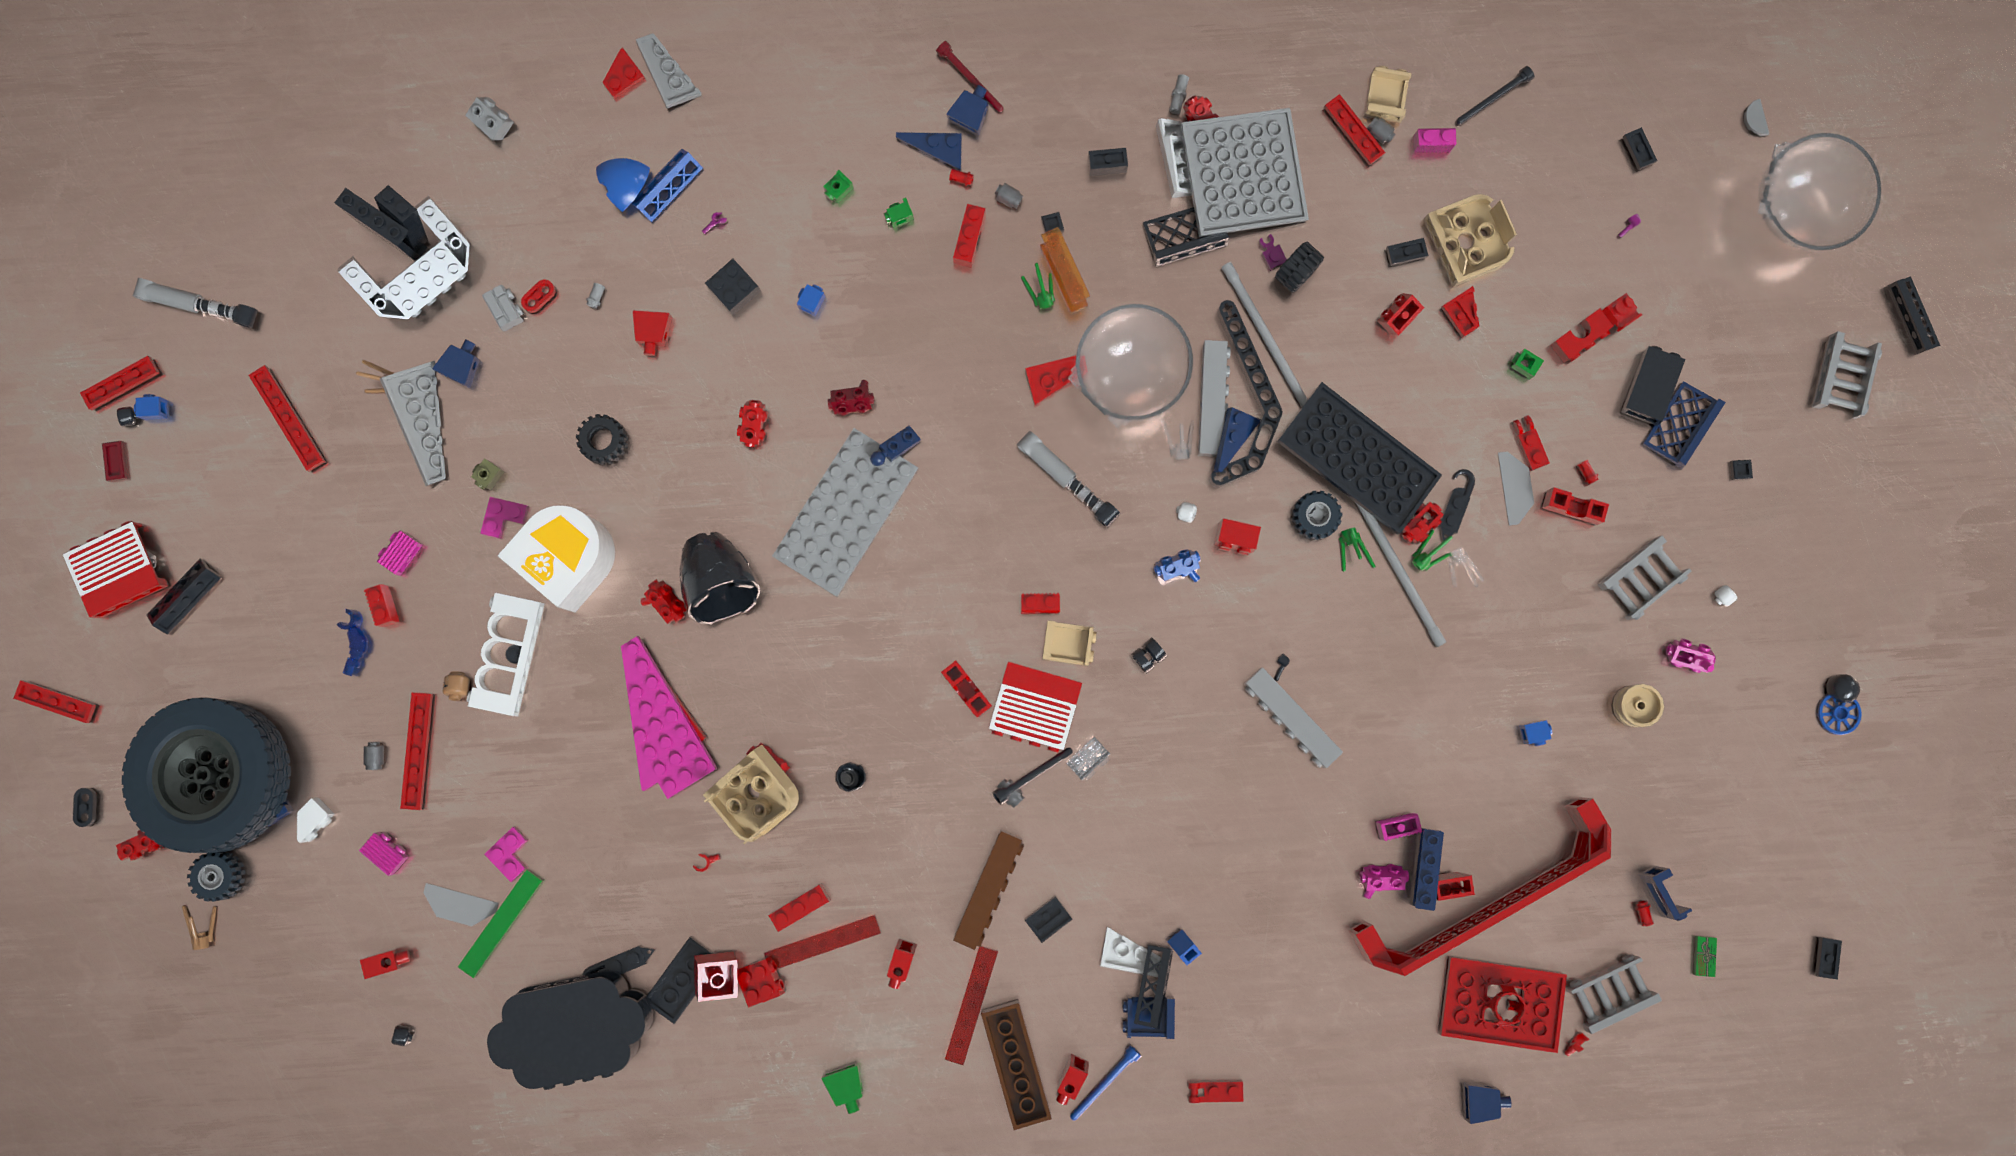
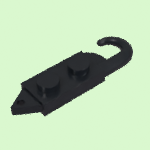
M1467 469L1458 470L1453 476L1456 479L1460 474H1464L1468 477L1466 488H1455L1450 493L1443 512L1444 515L1440 519L1442 522L1438 526L1442 542L1449 536L1458 533L1475 485V476Z
M639 945L587 967L582 975L606 970L615 971L619 974L626 973L647 964V960L654 953L655 949Z

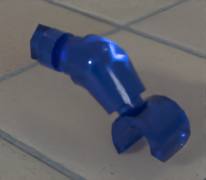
M346 609L345 613L349 614L350 622L348 624L339 622L337 626L348 630L347 637L349 640L350 657H347L342 673L352 676L354 667L360 668L362 662L360 658H363L364 653H367L369 641L360 628L363 620L361 613L357 610Z

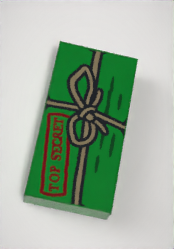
M1695 936L1693 975L1715 977L1716 937Z

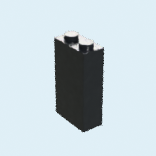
M387 185L374 197L379 211L410 231L403 242L414 252L428 241L417 209L392 187Z
M1648 346L1643 352L1621 413L1658 426L1663 422L1686 359L1677 353L1662 351L1663 349L1658 346Z

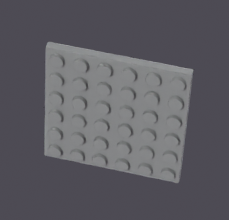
M1290 108L1182 122L1180 124L1199 237L1309 220Z

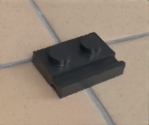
M1055 896L1027 917L1025 922L1040 942L1043 943L1073 919Z

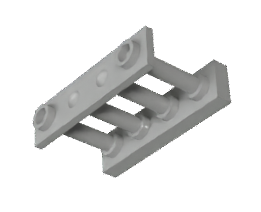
M1837 331L1829 335L1812 407L1821 409L1829 404L1838 405L1854 410L1853 418L1857 419L1865 416L1869 410L1868 401L1877 363L1882 355V343L1878 342L1869 348L1845 342V333ZM1841 350L1867 356L1865 366L1841 360L1839 358ZM1839 367L1863 374L1861 384L1838 379L1835 376L1836 369ZM1835 385L1859 392L1857 401L1852 402L1832 396V387Z
M1662 535L1655 537L1598 584L1602 591L1607 589L1613 590L1631 611L1625 617L1626 620H1637L1645 614L1643 611L1674 585L1688 579L1687 575L1692 572L1690 568L1680 571L1663 551L1664 547L1662 545L1667 541ZM1652 553L1654 555L1657 554L1674 575L1667 583L1648 562L1649 559L1647 557ZM1637 565L1642 566L1660 587L1654 594L1651 595L1635 576L1633 569ZM1621 578H1628L1645 599L1638 607L1619 586Z
M1633 954L1627 955L1622 958L1621 962L1583 980H1574L1570 983L1569 987H1566L1568 993L1577 994L1588 1017L1587 1022L1582 1024L1586 1032L1590 1034L1598 1032L1662 1001L1659 993L1647 989L1635 965L1643 961L1641 957L1633 956ZM1629 968L1640 991V997L1634 1000L1630 999L1618 974ZM1610 976L1623 1000L1622 1005L1617 1008L1612 1006L1601 983L1602 980ZM1591 985H1594L1605 1008V1013L1600 1016L1595 1015L1583 990Z

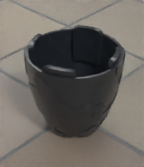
M710 532V535L699 533L686 541L684 548H682L679 577L682 598L689 616L694 621L700 624H713L716 621L732 617L740 612L746 613L757 603V598L760 594L759 584L747 560L726 537L719 532Z

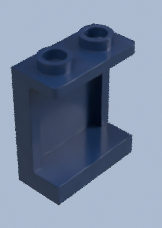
M1126 996V1001H1123V1013H1126V1021L1122 1023V1031L1126 1033L1127 1038H1175L1174 997L1165 996L1160 1029L1134 1024L1139 996ZM1144 996L1143 998L1148 1004L1154 1000L1155 996ZM1146 1008L1140 1013L1139 1021L1150 1023L1151 1013Z

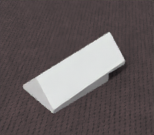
M1161 118L1157 121L1156 130L1171 197L1191 196L1192 192L1180 128L1182 121Z

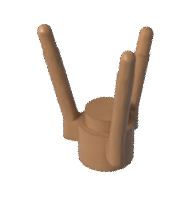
M362 360L363 364L387 374L383 377L394 374V372ZM356 372V375L380 381V378H382L381 376ZM384 388L364 390L365 393L385 392Z
M182 906L193 950L209 948V942H213L216 906L212 908L208 935H206V932H196L193 917H189L186 906Z

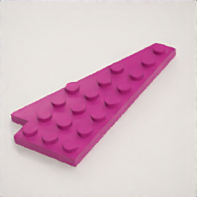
M636 636L623 644L621 651L641 789L645 791L658 783L667 799L718 768L640 636Z

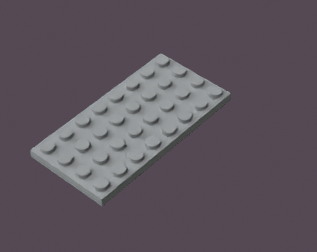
M855 428L851 431L772 555L775 559L836 597L842 591L919 469L900 456L892 462L886 457L883 465L874 466L870 461V456L875 451L881 452L879 449L880 444Z

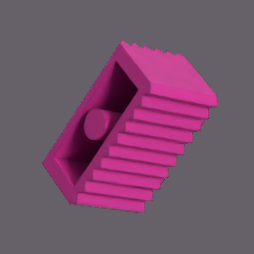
M1456 128L1418 129L1413 136L1414 152L1431 153L1433 151L1434 153H1442L1444 151L1446 153L1448 151L1450 153L1457 144Z
M399 530L392 534L387 548L384 547L379 552L377 562L393 574L401 576L423 544L406 532Z
M1416 813L1376 822L1379 838L1383 841L1422 832L1419 816Z
M376 832L372 834L359 851L386 875H394L408 858V855L405 854L406 850L398 844L394 845L390 841L392 838L385 832Z

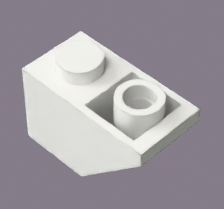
M311 798L297 812V841L299 843L311 842L318 835L316 832L321 827H326L332 821L330 818L334 813L319 798Z

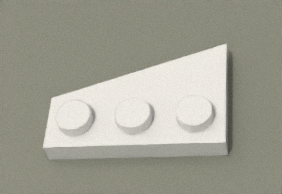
M1107 927L1100 966L1143 975L1147 949ZM1153 952L1151 953V960L1154 964L1161 961L1160 956ZM1154 968L1147 976L1158 977L1159 974Z

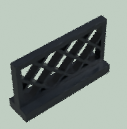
M1194 207L1143 222L1156 267L1228 246V233L1202 236L1198 239L1190 237L1193 229L1198 231L1197 222L1195 219L1192 224L1185 221L1184 218L1189 214L1195 216ZM1173 219L1179 223L1173 229L1166 225L1168 220ZM1181 224L1190 227L1187 235L1178 231ZM1157 225L1161 228L1158 234L1150 232L1148 226ZM1163 229L1173 233L1169 240L1160 236ZM1175 234L1185 238L1183 243L1176 244L1172 242ZM1157 240L1167 244L1164 249L1156 250L1155 243Z

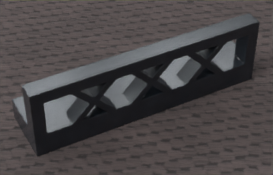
M1911 276L1889 284L1888 288L1916 353L1920 354L1941 346Z
M200 558L147 613L151 625L168 635L221 579L220 575L208 568L205 561Z
M1148 945L1134 1024L1160 1029L1173 957L1172 949ZM1152 950L1163 952L1161 961L1156 964L1151 960ZM1155 968L1159 976L1158 980L1151 984L1147 979V975ZM1151 988L1155 993V998L1147 1004L1143 998L1144 992ZM1146 1008L1151 1013L1150 1023L1139 1021L1140 1013Z

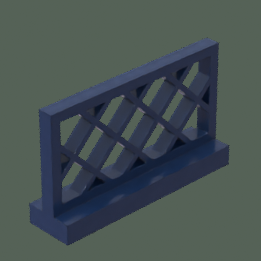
M1683 381L1669 403L1665 414L1666 416L1668 413L1669 417H1664L1663 421H1671L1672 429L1662 431L1661 423L1658 426L1655 425L1643 445L1676 464V467L1682 470L1726 402L1721 399L1716 400ZM1683 388L1691 392L1692 398L1682 400L1681 391ZM1705 399L1710 402L1708 408L1700 410L1697 400ZM1694 401L1696 411L1686 413L1684 403ZM1680 404L1683 414L1673 416L1671 407ZM1697 414L1698 424L1689 425L1687 416ZM1684 417L1686 426L1676 428L1674 419ZM1687 429L1689 438L1680 441L1677 431ZM1674 432L1676 442L1666 444L1664 434ZM1660 435L1663 445L1655 446L1649 441L1652 437ZM1677 445L1679 450L1677 457L1670 455L1667 447Z

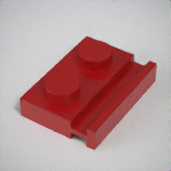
M1627 293L1602 309L1612 325L1615 324L1618 327V332L1643 315L1637 312V306Z

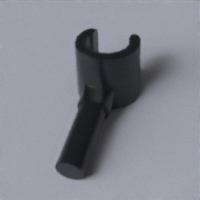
M1281 654L1277 659L1281 666L1274 677L1276 681L1279 680L1284 668L1290 662L1285 654Z

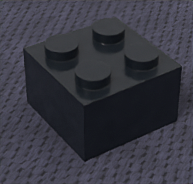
M734 258L705 282L707 288L732 316L761 292L759 286Z

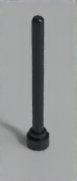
M1529 66L1522 68L1516 78L1457 118L1456 123L1462 125L1520 83H1528L1533 80L1535 75Z
M1072 748L1064 749L1008 787H999L992 793L995 800L1000 805L1008 801L1011 793L1073 753Z

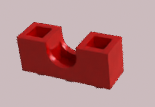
M967 204L953 255L954 264L972 268L978 237L982 231L986 216V208Z
M1601 308L1580 322L1585 331L1584 338L1576 337L1570 330L1550 344L1563 363L1567 360L1574 361L1581 356L1579 352L1582 349L1589 350L1596 344L1594 340L1597 338L1602 340L1610 334L1609 329L1614 325H1612Z
M1553 487L1547 490L1542 508L1599 525L1605 522L1609 504L1594 499L1576 498L1572 496L1571 492Z
M956 660L941 671L942 675L976 718L992 707Z
M821 883L768 916L776 930L780 932L825 905L831 899Z

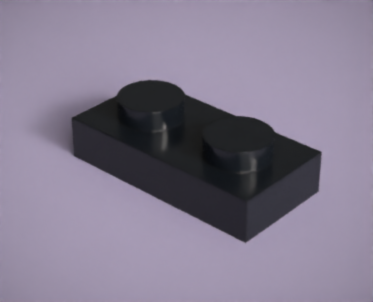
M1642 127L1623 136L1624 142L1638 170L1658 161Z
M1424 238L1386 247L1390 266L1429 256Z
M1819 937L1815 976L1838 980L1841 940Z

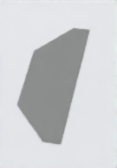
M1500 452L1498 456L1509 525H1517L1534 504L1529 467L1509 452Z
M426 883L423 892L436 917L468 926H473L496 913L499 904Z

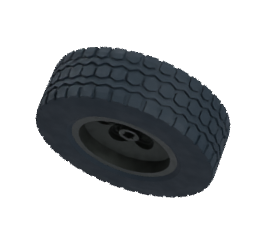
M207 697L175 702L156 712L155 716H151L145 722V725L141 726L137 731V736L133 737L129 745L131 746L130 749H127L126 761L123 762L122 771L124 773L121 785L124 787L122 788L123 798L126 799L124 801L126 808L130 811L129 815L133 822L137 823L136 826L141 832H145L144 834L148 838L174 851L216 853L234 850L246 845L263 834L269 828L268 825H272L277 818L276 815L280 813L284 806L283 802L286 801L288 795L287 789L290 787L291 779H289V776H291V766H289L290 757L289 753L286 752L288 749L285 741H282L283 737L279 730H276V726L266 716L242 703ZM211 753V754H212V757H211V759L209 760L208 756H209V754ZM228 760L229 765L226 768L225 763ZM230 779V782H231V783H230V786L228 787V786H227V781ZM198 785V790L195 792V786ZM213 792H215V797H214V799H212V793H213Z

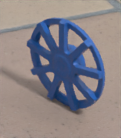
M1830 695L1825 696L1820 701L1817 716L1823 728L1830 733L1836 735L1849 734L1860 724L1862 712L1857 700H1854L1855 704L1848 708L1845 707L1846 703L1839 705L1836 699ZM1831 697L1833 698L1834 707L1826 702ZM1823 706L1828 707L1831 712L1822 713ZM1857 708L1858 717L1850 715L1849 711ZM1823 716H1832V718L1825 723ZM1848 718L1857 720L1853 727L1847 722ZM1834 721H1836V731L1829 727ZM1841 722L1845 724L1848 729L1847 731H1840Z

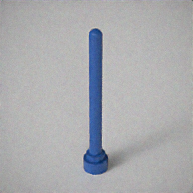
M1132 1045L1125 1050V1057L1072 1112L1070 1118L1073 1121L1083 1114L1130 1062L1133 1063L1139 1060L1141 1054Z

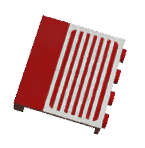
M127 521L121 524L120 528L104 532L103 536L91 538L86 541V544L74 546L69 549V552L63 554L89 618L106 616L168 586L166 579L158 578L137 530L143 526L141 523Z
M1008 662L989 729L992 730L991 734L1002 737L1004 733L1011 735L1010 739L1019 742L1022 741V738L1030 740V745L1040 747L1041 744L1047 745V750L1057 753L1059 749L1064 750L1082 683Z

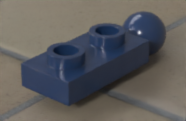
M908 425L880 444L879 449L881 452H873L870 456V461L874 466L883 465L886 457L892 462L920 443L921 439Z

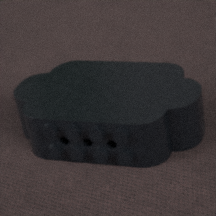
M610 970L528 986L510 997L503 1005L502 1021L490 1030L487 1037L489 1056L496 1066L502 1069H512L516 1081L528 1089L543 1087L544 1090L555 1088L557 1084L563 1083V1086L572 1085L576 1080L582 1079V1082L593 1080L596 1076L607 1078L613 1076L615 1072L622 1070L636 1055L639 1048V1039L649 1030L653 1023L652 1005L649 998L643 992L634 989L628 990L624 977L618 972Z

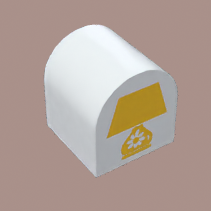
M551 506L533 515L500 552L498 557L554 605L576 612L609 574L615 559V546L609 531L597 520L572 507Z

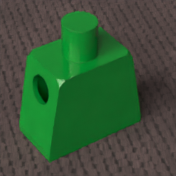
M859 1062L824 1074L822 1081L835 1106L845 1104L848 1114L859 1111L856 1100L864 1095Z

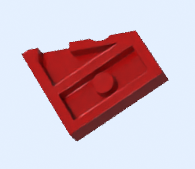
M622 47L602 83L615 100L645 77Z
M1473 286L1441 307L1462 338L1480 327L1479 318L1476 314L1477 304L1474 300L1475 290Z

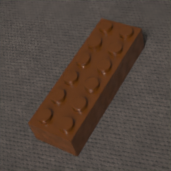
M1002 829L1000 830L953 941L973 950L977 946L981 947L985 938L983 930L984 928H989L993 916L990 914L992 910H997L1001 898L998 897L1000 891L1004 892L1009 881L1006 877L1008 873H1013L1016 866L1014 859L1016 855H1021L1024 848L1022 838Z
M1019 1000L982 1010V1020L1013 1130L1051 1120V1112Z

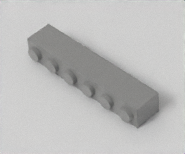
M1205 340L1203 343L1198 456L1217 457L1224 426V415H1226L1228 403H1225V396L1229 394V385L1226 384V377H1229L1230 374L1227 358L1230 359L1231 348L1227 347L1228 341Z
M1263 667L1244 683L1246 686L1245 691L1252 698L1255 696L1260 701L1258 704L1264 711L1269 710L1271 712L1273 721L1279 726L1282 724L1287 729L1285 733L1292 740L1295 738L1300 743L1298 747L1305 754L1309 753L1313 757L1311 760L1317 767L1328 768L1343 753Z

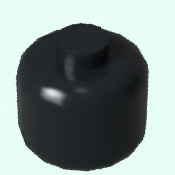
M131 406L117 409V419L120 426L136 424V419L139 418L136 417Z
M511 645L508 647L505 656L510 663L518 664L522 646Z
M396 1025L391 1043L398 1046H406L408 1041L411 1042L412 1040L411 1028Z

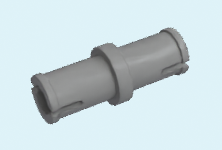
M1183 74L1178 75L1175 89L1172 91L1173 98L1169 112L1173 114L1181 113L1183 100L1186 99L1189 77Z

